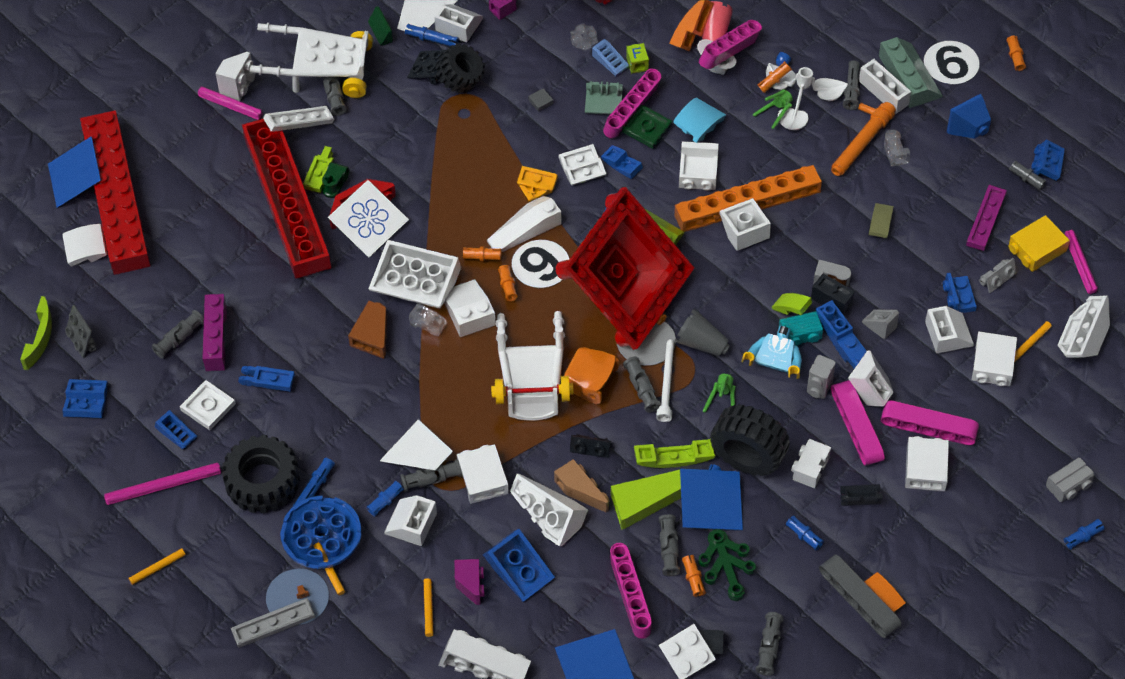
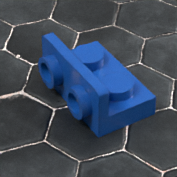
M1047 139L1043 143L1038 144L1034 150L1035 157L1031 166L1032 170H1034L1033 172L1037 175L1041 173L1055 181L1058 180L1061 175L1065 149Z
M946 273V278L943 280V289L948 293V306L961 313L976 311L977 306L968 276L952 278L951 273Z

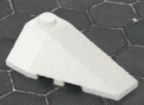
M542 196L527 203L488 238L487 242L491 248H501L502 252L561 225V211L552 198Z
M521 474L516 475L510 490L522 508H526L530 513L532 521L540 526L543 535L558 546H563L582 527L588 509L574 500Z

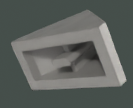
M873 310L862 323L880 337L886 339L897 328L899 312L898 310Z

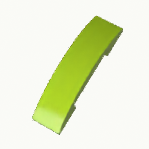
M41 296L36 311L40 325L34 343L25 344L20 359L24 370L30 369L38 361L50 339L52 318L45 296Z
M710 439L692 441L691 445L660 448H654V444L634 446L637 465L645 467L672 468L689 466L715 458Z

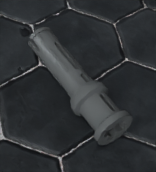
M853 60L848 63V85L844 89L845 99L843 107L847 110H855L859 107L857 99L860 95L858 88L860 63Z

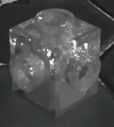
M583 23L575 26V30L570 31L571 43L576 48L584 51L598 43L597 33L593 26Z

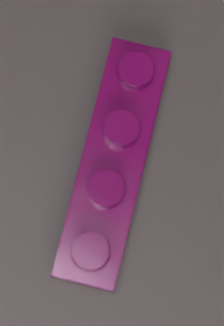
M991 185L988 186L966 246L982 251L985 250L1007 190Z

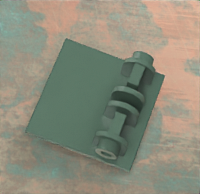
M592 81L586 83L585 113L611 114L622 101L623 84L617 82L608 85V82L603 84V81H601V84Z

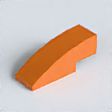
M699 0L681 20L669 44L690 51L695 35L702 36L714 3L709 0Z

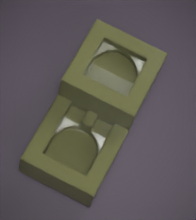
M875 203L869 235L883 238L888 237L894 206Z

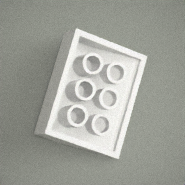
M387 240L370 283L369 291L441 308L456 283L461 265L458 257Z

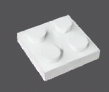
M205 380L180 406V409L205 428L211 430L236 403L233 398Z
M692 624L659 645L679 679L687 678L716 660L695 624Z

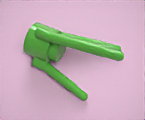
M784 89L766 97L765 101L774 100L753 113L755 117L773 105L778 108H784L772 125V129L778 125L786 111L792 107L790 103L792 102V96Z
M719 375L703 412L707 411L717 390L719 397L730 392L731 406L735 405L734 392L736 387L733 385L734 379L731 375Z

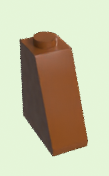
M368 301L348 335L349 344L351 347L384 359L386 356L387 337L386 307L381 303Z

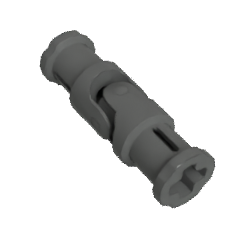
M323 77V85L327 94V100L331 104L332 115H343L347 108L343 103L344 98L338 78Z
M193 310L187 319L181 320L177 326L163 336L164 338L161 341L153 344L152 350L159 358L163 359L168 351L172 348L175 349L187 336L193 334L194 329L200 324H204L203 316L198 311Z
M636 356L630 357L623 362V366L630 374L629 379L638 392L639 399L643 401L645 411L648 413L654 412L661 406V402L656 399L654 395L655 390L650 384L645 370L641 368L639 358Z
M458 459L454 460L453 463L441 464L436 469L438 477L434 470L419 469L416 470V473L405 476L401 474L400 478L404 492L417 486L425 487L428 484L443 482L450 477H461L462 472Z
M671 514L659 517V524H661V532L659 534L661 558L664 561L663 575L665 576L680 574V567H678V533L675 531L676 516Z
M768 612L765 615L767 621L762 631L763 638L758 653L760 659L759 665L756 666V672L765 676L774 674L773 664L774 659L777 658L781 636L779 630L784 619L781 614L776 612Z

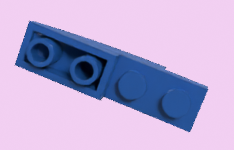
M831 300L816 308L817 315L845 363L849 362L855 369L867 351L853 334V327Z

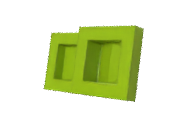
M786 293L782 294L775 302L772 310L786 315L790 312L802 315L812 304L811 297Z

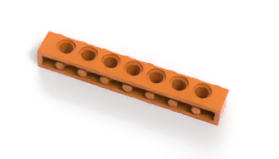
M814 165L804 166L794 171H787L773 177L769 176L763 180L752 181L724 191H717L690 201H682L675 205L674 216L680 229L686 232L721 222V210L752 198L762 210L821 193L822 181Z

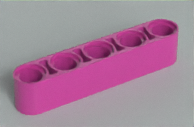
M748 20L708 44L699 59L700 65L706 69H712L753 44L762 29L761 24L755 20Z
M647 70L610 114L603 129L607 137L616 138L638 108L644 105L655 92L661 79V74L658 70Z
M850 380L831 385L832 396L863 465L867 466L884 461L885 457L881 444Z
M887 401L881 416V422L886 426L964 445H973L975 443L979 429L978 422L972 419L896 401Z
M616 543L610 549L611 565L632 631L637 638L643 639L651 633V617L628 547L623 543ZM617 554H622L623 556H622V557H617V556H615V555H617ZM626 571L629 574H622L621 572ZM627 589H634L635 591L628 592ZM638 606L640 609L635 610L632 607ZM645 624L646 627L641 628L638 625Z

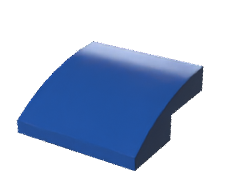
M69 379L65 391L66 400L62 410L63 417L102 418L108 381Z

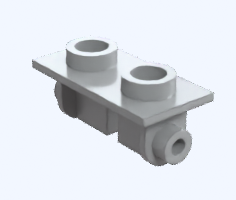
M1014 258L1002 260L993 268V271L990 270L981 276L979 282L983 286L987 285L989 293L1017 273Z

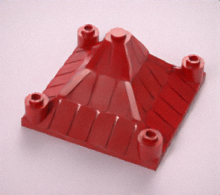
M622 187L618 193L610 194L606 197L605 205L607 209L571 258L557 263L556 274L562 280L573 279L579 285L582 291L617 329L615 340L620 347L630 346L635 350L640 347L694 267L626 187Z

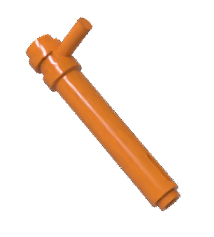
M884 102L877 109L863 103L859 104L858 110L871 114L870 120L832 164L831 171L834 175H843L881 128H885L889 120L895 115L896 109L893 104Z

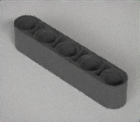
M833 555L819 566L822 576L881 637L886 638L901 627V621L898 616L838 555Z

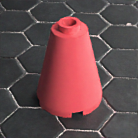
M711 1L714 5L704 28L702 40L715 41L727 33L733 9L728 4L727 7L723 6V2Z

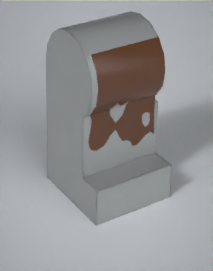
M823 260L818 261L814 283L824 273L846 287L850 284L851 271L848 267Z

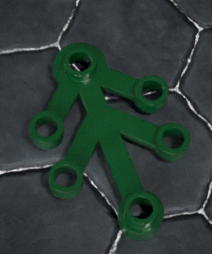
M713 530L708 535V543L710 545L705 553L699 556L698 563L702 567H708L716 549L719 557L712 569L705 573L704 580L707 584H714L718 573L723 567L730 585L728 597L733 601H740L744 597V587L737 582L732 565L742 569L748 575L755 572L756 565L753 561L745 562L728 554L726 548L737 552L740 557H746L749 554V546L745 543L737 544L729 540L727 534L722 530ZM744 548L747 551L741 552L740 549ZM706 558L708 561L703 562L701 559ZM746 566H752L753 568L747 569ZM713 576L714 579H708L707 577ZM736 588V589H739L740 591H739V592H735V591H733V589Z

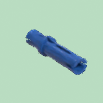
M408 23L406 28L413 31L405 29L406 35L447 46L456 45V43L451 41L458 42L459 40L458 37L428 30L424 26L421 28Z
M323 459L317 471L312 473L311 480L293 506L302 500L314 497L321 484L326 482L327 475L335 465L331 459Z

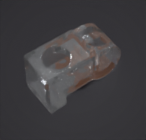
M888 130L885 133L884 148L891 167L907 164L910 159L909 148L903 149L900 141L901 134L897 130Z
M420 303L409 314L411 326L415 328L420 327L434 336H439L448 324L444 317Z

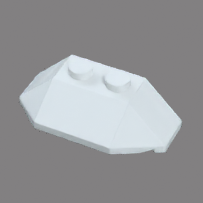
M1090 296L1086 303L1082 304L1070 315L1058 343V347L1066 358L1098 355L1110 326L1109 299L1107 296Z

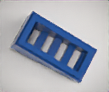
M170 410L155 422V428L182 450L197 438V435ZM170 421L171 424L166 427L165 425ZM174 426L178 427L173 432L170 431ZM180 430L183 431L178 437L175 436ZM185 435H188L189 438L182 442L181 439Z

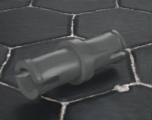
M1014 161L1009 168L1010 171L1021 177L1022 181L1030 183L1038 190H1041L1046 183V180L1033 172L1034 170L1026 168L1018 163V161Z

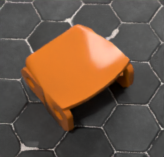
M582 347L576 351L564 376H569V383H573V393L597 405L602 401L600 390L609 379L612 371L618 370L619 360L609 353Z

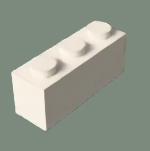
M875 59L861 67L859 82L883 103L889 102L893 104L896 109L895 114L909 105L911 91Z

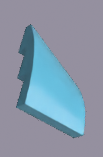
M694 98L681 110L673 123L681 128L685 134L692 135L693 141L698 143L704 140L706 133L714 130L716 124L724 121L726 114L702 100Z

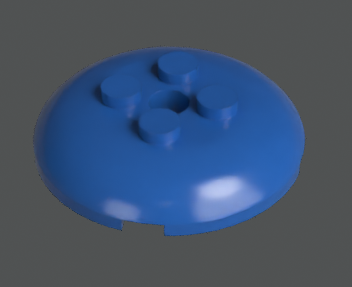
M310 497L293 506L284 517L280 531L281 542L288 556L302 566L313 569L334 567L348 559L357 548L361 538L360 520L355 510L339 498ZM321 533H324V534H325L324 537H323V536H318V535L321 534ZM321 543L328 557L327 562H323V554L319 549L313 547L314 544Z

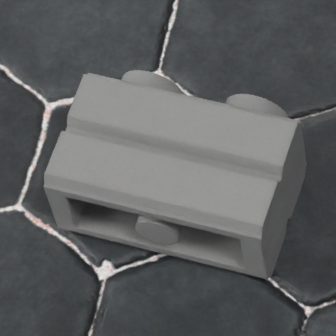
M817 355L809 371L807 392L812 397L825 399L833 383L836 363L834 360Z
M1077 458L1049 476L1046 487L1059 502H1063L1066 499L1072 500L1081 489L1087 490L1091 487L1094 472L1086 466L1081 458Z

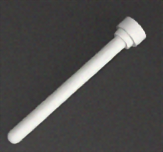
M669 339L666 343L662 401L656 413V419L660 422H669L672 419V410L669 407L674 341L672 339Z

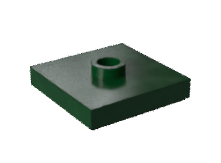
M641 105L622 128V132L653 149L671 127L672 120Z

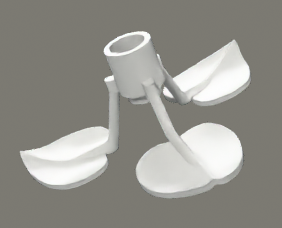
M769 63L766 70V77L770 75V71L773 72L779 66H775ZM800 68L797 74L791 70L780 79V83L772 86L775 89L782 90L786 89L787 86L792 87L797 81V85L800 88L795 109L789 108L779 123L789 130H800L806 126L808 115L804 111H798L803 89L808 88L811 84L813 90L817 91L818 97L827 101H833L842 95L848 83L828 78H820L814 82L815 78L812 77L813 71L810 68Z

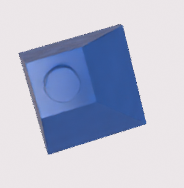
M981 94L950 110L947 126L948 134L975 139L989 131L991 118Z

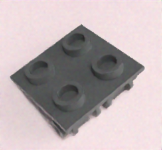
M73 305L65 332L67 337L73 342L75 349L84 358L87 351L94 352L96 350V343L91 338V329L76 306Z

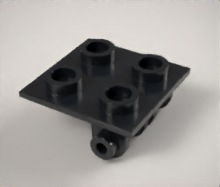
M446 50L420 51L407 78H429L431 84L439 83L440 77H437L436 74L438 72L436 71V63Z

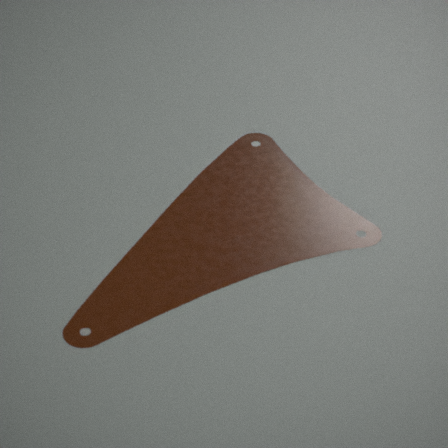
M471 94L452 96L440 108L431 179L426 250L458 257L461 269L454 286L476 280L488 297L495 312V323L498 314L502 313L505 315V320L507 321V326L505 327V334L507 335L506 347L556 345V340L553 337L555 332L553 319L554 313L560 311L564 319L562 326L565 333L563 338L564 350L561 376H564L576 351L582 347L614 355L619 360V368L617 371H612L609 379L600 390L602 393L600 404L596 405L583 400L574 393L570 395V401L562 402V395L559 394L558 415L534 421L512 418L508 415L507 396H504V404H496V398H492L491 386H495V379H503L498 353V341L496 340L498 327L495 325L460 337L444 303L441 308L423 304L422 325L427 324L425 318L429 316L445 325L439 335H434L428 329L421 328L419 373L421 422L453 451L442 462V465L456 460L457 454L465 450H475L484 445L494 444L501 464L572 426L605 413L643 402L639 399L638 392L629 379L630 374L628 370L623 366V362L627 359L623 357L617 347L615 340L617 329L582 291L579 285L573 279L561 280L550 287H531L522 283L512 270V259L515 252L522 245L534 240H548L557 243L567 252L570 259L578 246L562 224L502 252L501 260L485 259L480 261V259H463L464 247L480 248V246H485V248H491L487 239L527 203L531 202L528 201L517 184L523 165L501 131L487 104L481 98ZM461 109H467L470 111V116L462 119L458 116V112ZM502 265L510 267L511 276L515 280L514 287L518 297L512 302L506 300L504 289L500 285L501 278L498 269ZM676 345L673 351L672 365L675 371L671 375L670 393L688 386L695 374V365L692 358ZM665 360L655 365H640L645 370L650 384L655 390L654 395L656 398L662 396L664 373L661 368L665 364ZM434 470L436 476L438 477V471ZM463 475L461 477H450L446 481L433 484L435 487L447 491L466 487Z

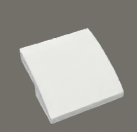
M594 144L559 154V160L571 186L606 176L601 158H598Z
M101 224L79 227L62 234L67 262L71 267L87 259L90 262H94L108 255Z

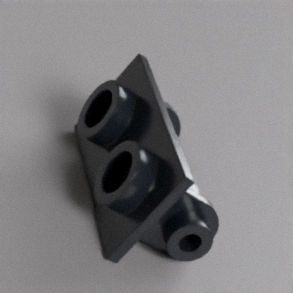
M571 435V453L609 458L611 441L608 438L594 437L592 439L590 436Z
M880 484L840 486L841 506L881 504L882 492H880Z

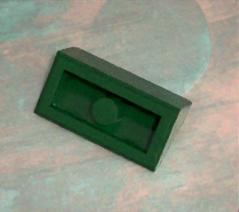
M377 6L371 14L368 23L380 46L392 43L393 36L387 20L380 7Z

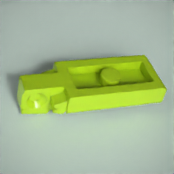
M325 146L322 154L314 157L303 183L304 189L321 193L324 186L322 177L327 171L329 163L334 161V158H332V147Z

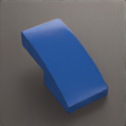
M614 145L601 156L609 166L630 179L643 168L641 162L628 157L625 150Z

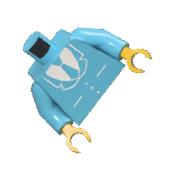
M779 326L777 336L768 333L766 337H761L751 346L748 352L743 354L741 362L743 363L746 359L750 360L749 366H752L754 361L758 365L788 373L789 378L794 373L797 374V379L800 378L802 358L799 347L795 345L793 340L788 339L790 328Z

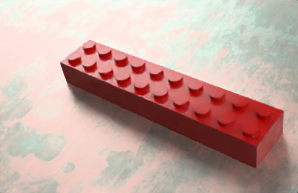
M116 110L80 118L84 140L92 136L101 181L94 184L113 274L116 275L151 267Z
M264 119L243 124L244 139L295 279L330 269L329 253L283 130L271 132Z

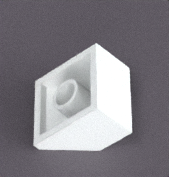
M753 198L720 211L728 239L737 251L770 238L771 223Z

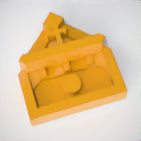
M522 166L517 184L528 201L552 193L558 175Z

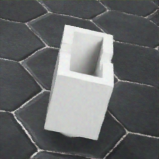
M811 439L808 440L806 445H802L799 452L801 457L799 461L795 460L791 469L794 472L793 480L815 488L821 477L820 471L821 469L824 470L830 458L831 447Z

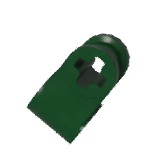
M333 162L329 163L327 171L322 177L324 185L323 194L326 197L333 198L339 194L348 178L349 167Z

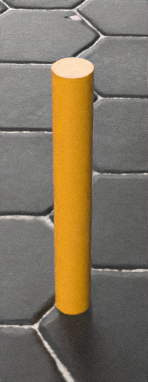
M1046 321L1015 351L1014 362L1052 327L1050 322Z
M321 543L314 544L313 547L322 552L323 562H327L328 557ZM325 568L339 596L343 595L345 590L334 568Z
M181 548L128 579L133 585L186 554Z
M429 578L424 579L426 637L433 636L432 580Z

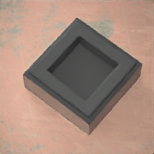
M544 88L528 96V100L538 112L553 104V99Z

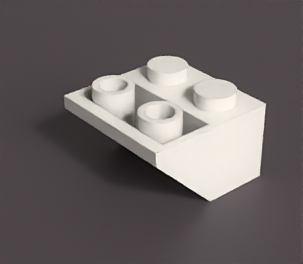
M453 4L442 5L435 16V29L440 33L458 37L459 40L467 43L482 21L483 16Z
M245 52L222 61L215 73L220 94L238 101L241 100L243 95H246L250 82H253L255 78V73L250 72V67L253 65L250 52Z
M947 306L927 310L925 323L936 354L974 346L963 313Z
M867 351L848 379L867 406H884L893 394V389L888 376L872 352Z
M420 496L400 499L384 533L422 546L437 514L436 502Z

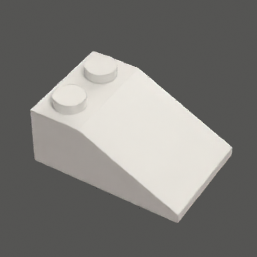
M476 280L452 288L444 304L460 337L496 325L495 312L488 297Z

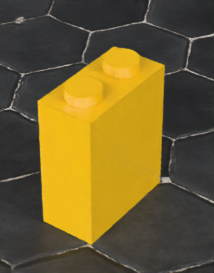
M1045 215L1011 235L1008 247L1021 260L1022 264L1033 272L1065 253L1070 240Z

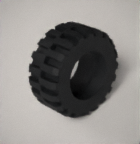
M742 404L732 405L724 409L710 435L713 450H716V454L719 457L721 456L725 463H729L732 465L731 467L737 468L743 473H750L754 476L758 474L765 476L774 473L780 466L790 446L787 431L778 420L776 421L773 419V416L767 415L761 409L757 410L753 406L746 407Z
M256 435L251 436L249 440L243 439L239 441L240 444L238 446L235 444L230 449L231 453L228 452L226 454L225 461L222 464V476L226 492L230 496L231 501L234 504H238L239 508L243 510L248 508L249 512L256 513V511L267 513V510L272 509V511L278 510V506H285L288 503L287 500H291L295 496L300 480L297 458L292 448L288 447V444L282 440L279 442L277 437L272 436L268 438L267 435H261V437L257 438ZM267 464L279 469L277 475L265 483L254 484L243 479L247 471L257 465Z

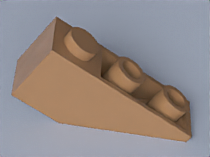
M573 459L554 471V481L565 495L601 511H609L608 496L604 492H600L595 480L586 475V471L581 464L578 465Z

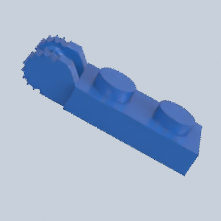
M243 366L241 372L249 376H240L238 382L244 386L253 385L291 392L295 373L294 371L261 366Z

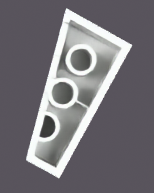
M454 629L438 666L446 667V664L455 666V671L463 673L464 670L473 672L475 677L481 679L488 677L492 679H524L531 661L521 654L510 653L504 647L491 645L482 638H474L465 631Z

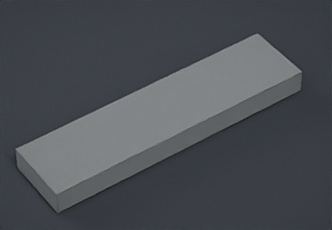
M305 598L231 628L238 648L311 620L315 618L308 598Z

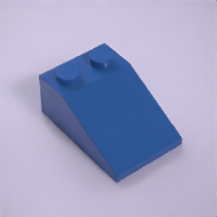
M520 529L514 530L482 554L493 570L522 602L555 578Z

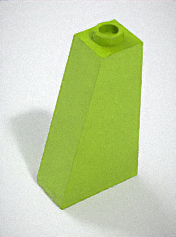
M680 470L611 486V498L621 530L681 499Z

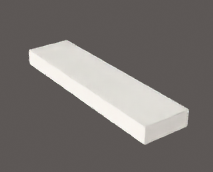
M327 106L268 113L263 118L271 132L331 124L334 121V117Z

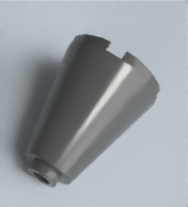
M693 309L691 313L694 315H690L686 319L677 335L680 338L677 337L675 342L716 356H720V354L725 355L730 347L727 344L729 340L698 310Z

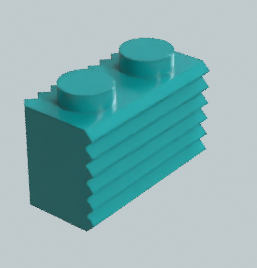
M816 311L779 319V326L790 328L788 339L793 340L796 346L803 342L813 343L822 338L823 327Z

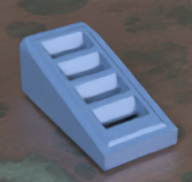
M603 39L592 48V56L613 75L618 76L629 68V64L606 39Z

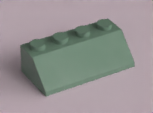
M898 37L881 42L879 57L887 71L911 91L909 108L942 98L940 90L911 43Z

